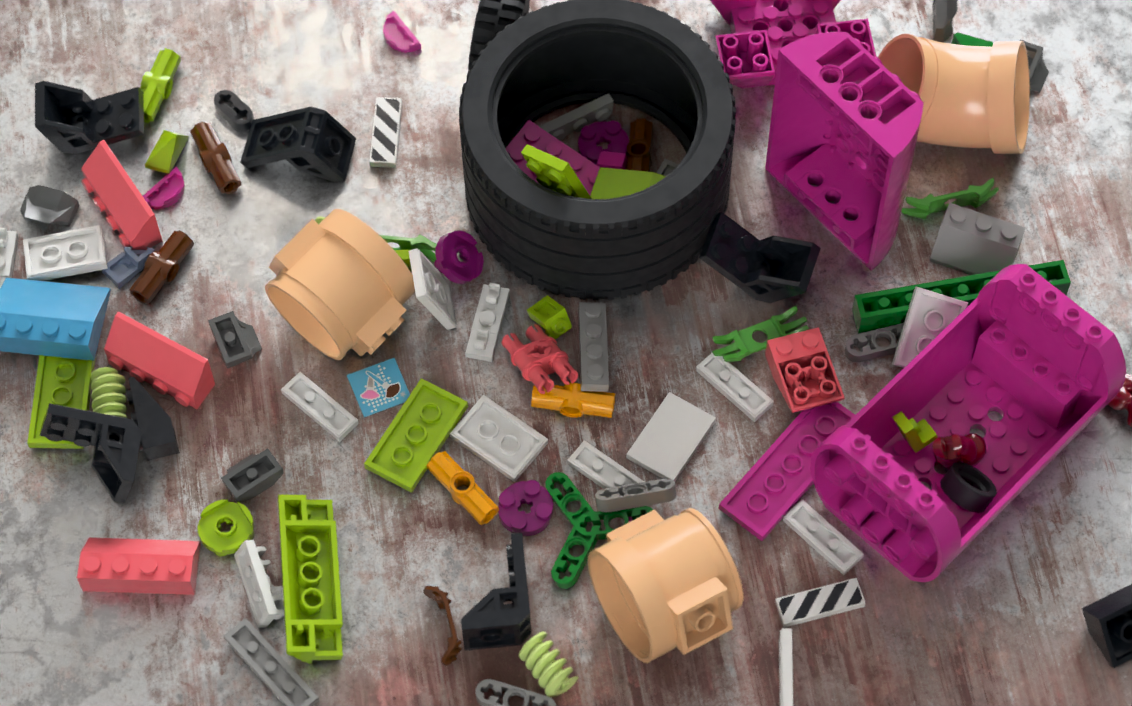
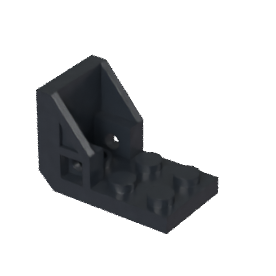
M41 81L35 83V127L60 152L78 154L95 149L102 140H105L107 145L138 137L144 135L143 91L139 87H135L92 100L82 89Z
M312 106L252 120L240 163L249 168L287 160L298 171L336 183L344 182L356 137L326 110Z
M720 212L717 213L711 224L699 258L755 300L774 303L806 293L821 248L813 242L774 235L759 240L726 214Z
M49 403L41 425L40 436L56 442L62 440L74 442V444L82 447L94 446L91 464L93 470L113 501L125 503L135 479L142 434L140 428L133 419Z
M522 533L511 534V544L506 545L510 587L492 589L461 618L464 651L519 646L531 635L530 606ZM506 601L513 602L512 604H504Z

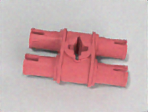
M534 324V328L531 325L526 330L525 335L531 343L523 345L515 333H510L512 339L508 334L503 337L501 343L510 353L512 364L520 369L525 380L532 381L541 394H545L542 386L547 392H550L554 387V382L549 378V374L556 372L565 385H570L567 378L571 383L577 380L578 372L568 362L569 357L567 353L562 351L558 347L557 341L553 337L547 336L538 324Z

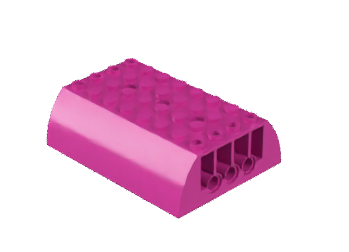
M847 32L814 34L800 38L779 49L765 169L870 271L877 267L886 257L896 238L923 113V102L916 92H911L896 74H892L883 66L878 57L872 56L858 39H854Z

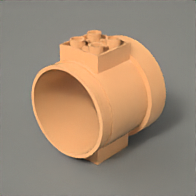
M334 209L320 224L312 219L275 255L270 263L269 268L276 274V277L265 285L268 298L291 327L312 346L335 360H342L350 349H353L361 357L366 352L371 355L386 340L383 334L386 333L390 336L405 320L401 317L406 312L402 305L415 293L412 273L394 249L366 223L341 209Z
M687 508L679 515H674L664 520L656 510H653L607 533L608 543L589 553V573L602 609L623 644L640 661L649 663L676 647L685 655L733 629L731 611L740 608L743 604L741 580L735 563L722 538L713 525L699 511Z

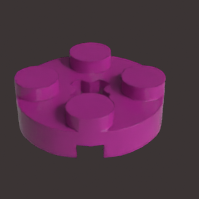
M617 121L595 122L581 129L578 139V153L597 165L602 151L626 153L628 155L627 145L629 137ZM600 142L609 143L607 145V149H603L602 146L597 145L600 144Z
M458 230L440 237L436 245L434 265L450 281L457 284H466L481 274L484 258L482 252L478 253L475 246L478 243L475 238L465 231ZM458 252H459V257L463 260V261H461V262H460V261L458 260V258H457V253H458Z
M535 480L517 482L507 487L499 495L498 516L500 522L508 531L522 533V536H532L547 528L553 515V500L548 491L540 486L539 482ZM524 503L532 505L528 514L525 511L519 512L518 510Z

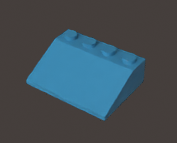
M6 278L0 288V351L94 361L111 289L107 287Z

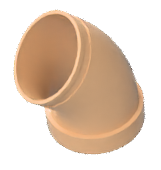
M901 34L888 42L880 52L878 58L883 63V66L892 74H896L911 92H916L923 102V113L917 142L951 147L992 149L994 154H1022L1024 152L1029 126L1030 77L1027 49L1023 41H996L993 47L949 44L911 34Z

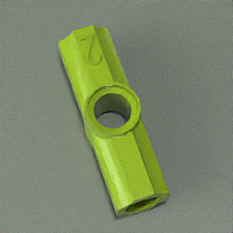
M165 48L159 51L151 71L145 72L141 80L140 89L143 91L145 123L154 121L163 99L167 100L172 92L173 77L181 62V57L171 49Z

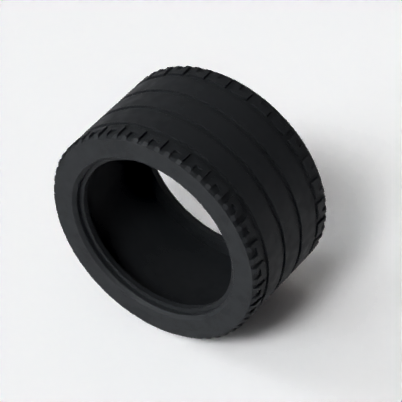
M568 0L556 2L549 6H543L536 11H531L524 17L521 16L516 19L514 23L505 26V29L499 31L495 38L485 45L486 48L479 52L478 60L473 61L471 70L466 75L467 81L462 87L459 107L467 208L470 219L474 224V229L476 233H479L481 242L487 245L489 253L494 254L495 259L505 265V269L513 271L516 277L525 279L528 284L536 285L541 290L551 291L552 294H562L568 298H571V296L578 297L586 300V298L593 300L608 298V300H612L617 297L626 298L632 294L639 295L643 291L653 290L658 285L662 286L668 280L677 278L680 272L687 271L690 264H695L698 261V256L701 254L711 224L717 213L723 212L725 214L729 199L736 108L733 87L729 83L730 78L728 73L724 72L723 63L718 61V55L711 51L710 45L703 41L698 33H694L691 27L681 23V20L673 18L668 13L659 11L652 6L649 7L639 2H631L630 0ZM609 93L614 103L638 109L660 121L676 136L683 146L686 155L670 174L642 191L618 198L585 199L558 193L534 181L514 163L507 153L506 147L528 120L535 122L554 110L578 103L591 102Z

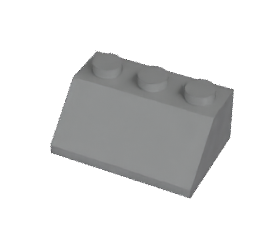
M949 203L930 261L970 275L1002 270L1014 264L1025 227Z

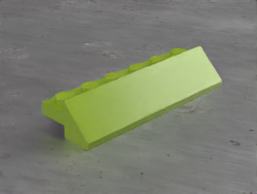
M278 495L286 654L309 664L312 663V660H341L343 656L341 637L343 621L336 520L333 519L332 500H307L306 495Z

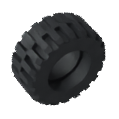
M480 0L470 45L469 71L473 61L478 60L479 52L486 48L485 45L492 41L499 31H503L505 26L514 23L519 17L527 15L530 0Z

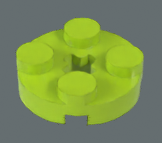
M218 500L208 505L200 515L201 519L197 527L200 540L209 551L214 552L217 556L224 557L228 554H234L245 540H253L254 538L252 515L248 508L240 502L234 503L228 502V500ZM223 522L227 525L232 523L233 526L230 531L221 532L219 531L222 529L221 524Z

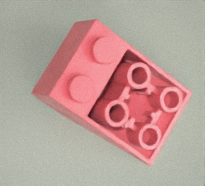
M819 327L767 340L765 356L769 368L792 413L845 399Z

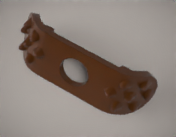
M425 586L423 593L428 598L436 601L440 610L445 609L452 637L448 638V649L444 653L441 663L444 666H448L457 660L458 653L463 649L459 647L462 640L457 638L449 607L452 600L446 597L449 593L440 590L439 586Z

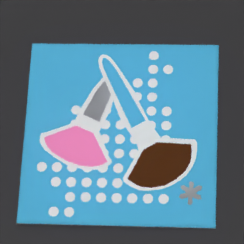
M395 358L347 375L364 417L405 403L410 395Z

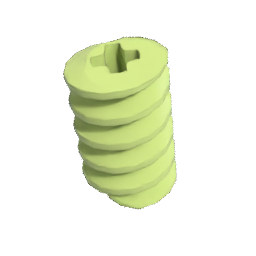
M102 367L94 370L90 376L92 380L91 398L93 400V412L127 418L124 414L127 411V407L124 405L127 398L123 395L126 392V387L123 385L126 378L118 374V371L111 367Z
M543 631L533 636L523 645L519 658L522 661H526V668L532 670V676L535 679H539V686L545 688V694L548 697H555L569 690L578 680V676L569 678L573 668L562 669L567 660L565 658L556 660L560 651L559 649L549 651L554 642L549 640L543 643L547 636V633Z

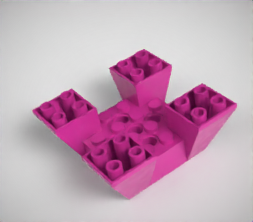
M710 0L731 30V34L715 36L719 60L724 65V72L728 73L729 83L741 89L775 85L779 49L793 41L814 34L847 32L854 39H858L872 56H876L868 18L836 22L833 9L841 0Z

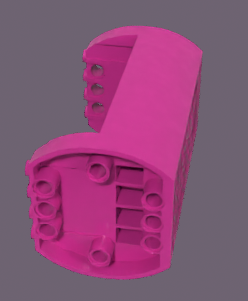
M1014 264L1003 268L981 289L978 297L846 425L836 429L815 449L811 457L810 470L820 499L826 509L908 579L916 582H930L934 580L1120 392L1126 377V364L1119 341L1115 333L1028 265ZM902 411L908 420L912 417L916 422L925 419L938 437L951 436L952 434L965 437L970 434L972 429H979L984 433L983 439L987 446L986 454L973 467L983 472L993 482L997 490L996 496L984 512L975 513L957 505L945 494L940 483L945 474H939L934 469V466L940 463L935 459L933 442L915 453L902 436L892 418L893 416ZM992 411L998 412L1002 419L993 421L988 417V413ZM921 482L929 484L931 490L925 487Z

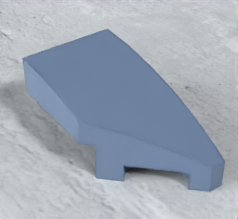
M124 247V252L107 263L108 269H103L102 272L120 289L144 268L148 256L155 250L147 247V250H132V247Z

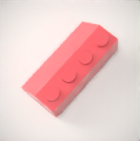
M102 140L82 166L81 170L84 179L81 182L88 194L93 192L95 195L93 200L99 211L103 212L105 210L107 213L106 220L113 231L117 229L121 234L118 237L123 247H132V250L152 248L163 242L155 214L105 140Z
M119 311L116 313L104 347L108 363L116 370L123 369L129 372L138 382L142 383L145 381L151 384L160 394L165 395L167 393L173 396L182 406L188 407L189 405L198 409L215 386L208 359Z
M89 537L80 552L77 580L83 591L195 595L201 542Z

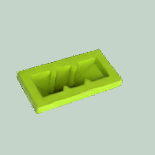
M164 130L146 161L145 168L170 174L189 139L188 135Z

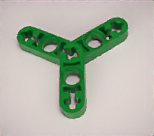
M561 472L551 474L545 482L546 489L554 503L573 527L552 567L551 575L556 586L568 589L577 583L588 561V555L594 549L598 540L607 539L606 534L615 530L609 526L613 518H622L625 521V525L629 523L628 517L632 516V519L635 520L653 511V509L648 506L613 512H594L566 474ZM556 482L563 485L566 492L564 497L559 489L554 487ZM576 500L581 503V508L576 512H569L566 509L567 504L571 501ZM600 520H604L606 530H602ZM587 522H592L591 531L587 532L585 529ZM582 545L585 550L582 555L574 557L569 554L571 547ZM566 560H568L571 563L568 569L570 577L565 576L563 580H561L559 573L566 572L568 568V563Z

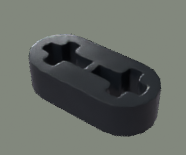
M230 90L219 91L214 97V105L218 114L234 129L238 131L249 130L252 120H254L251 108L234 92ZM222 101H225V102H229V101H230L231 108H230L226 103L222 104L221 102H222ZM237 113H238L241 117H243V118L247 117V119H246V120H243V119H239V120H238Z

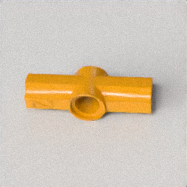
M570 382V385H554L550 392H547L542 386L545 394H541L536 386H533L531 407L558 410L562 415L571 418H578L583 416V414L612 418L616 393L581 391L580 383Z
M446 451L438 452L427 464V469L451 493L454 502L461 504L480 525L487 524L494 519L499 511V507L475 483L472 474L464 471ZM460 485H466L469 487L468 489L463 491L457 489V487H459Z

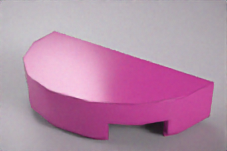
M394 10L387 15L383 25V36L390 47L400 52H415L422 49L419 40Z
M175 167L170 174H167L143 195L151 209L168 208L181 198L185 185L180 170Z

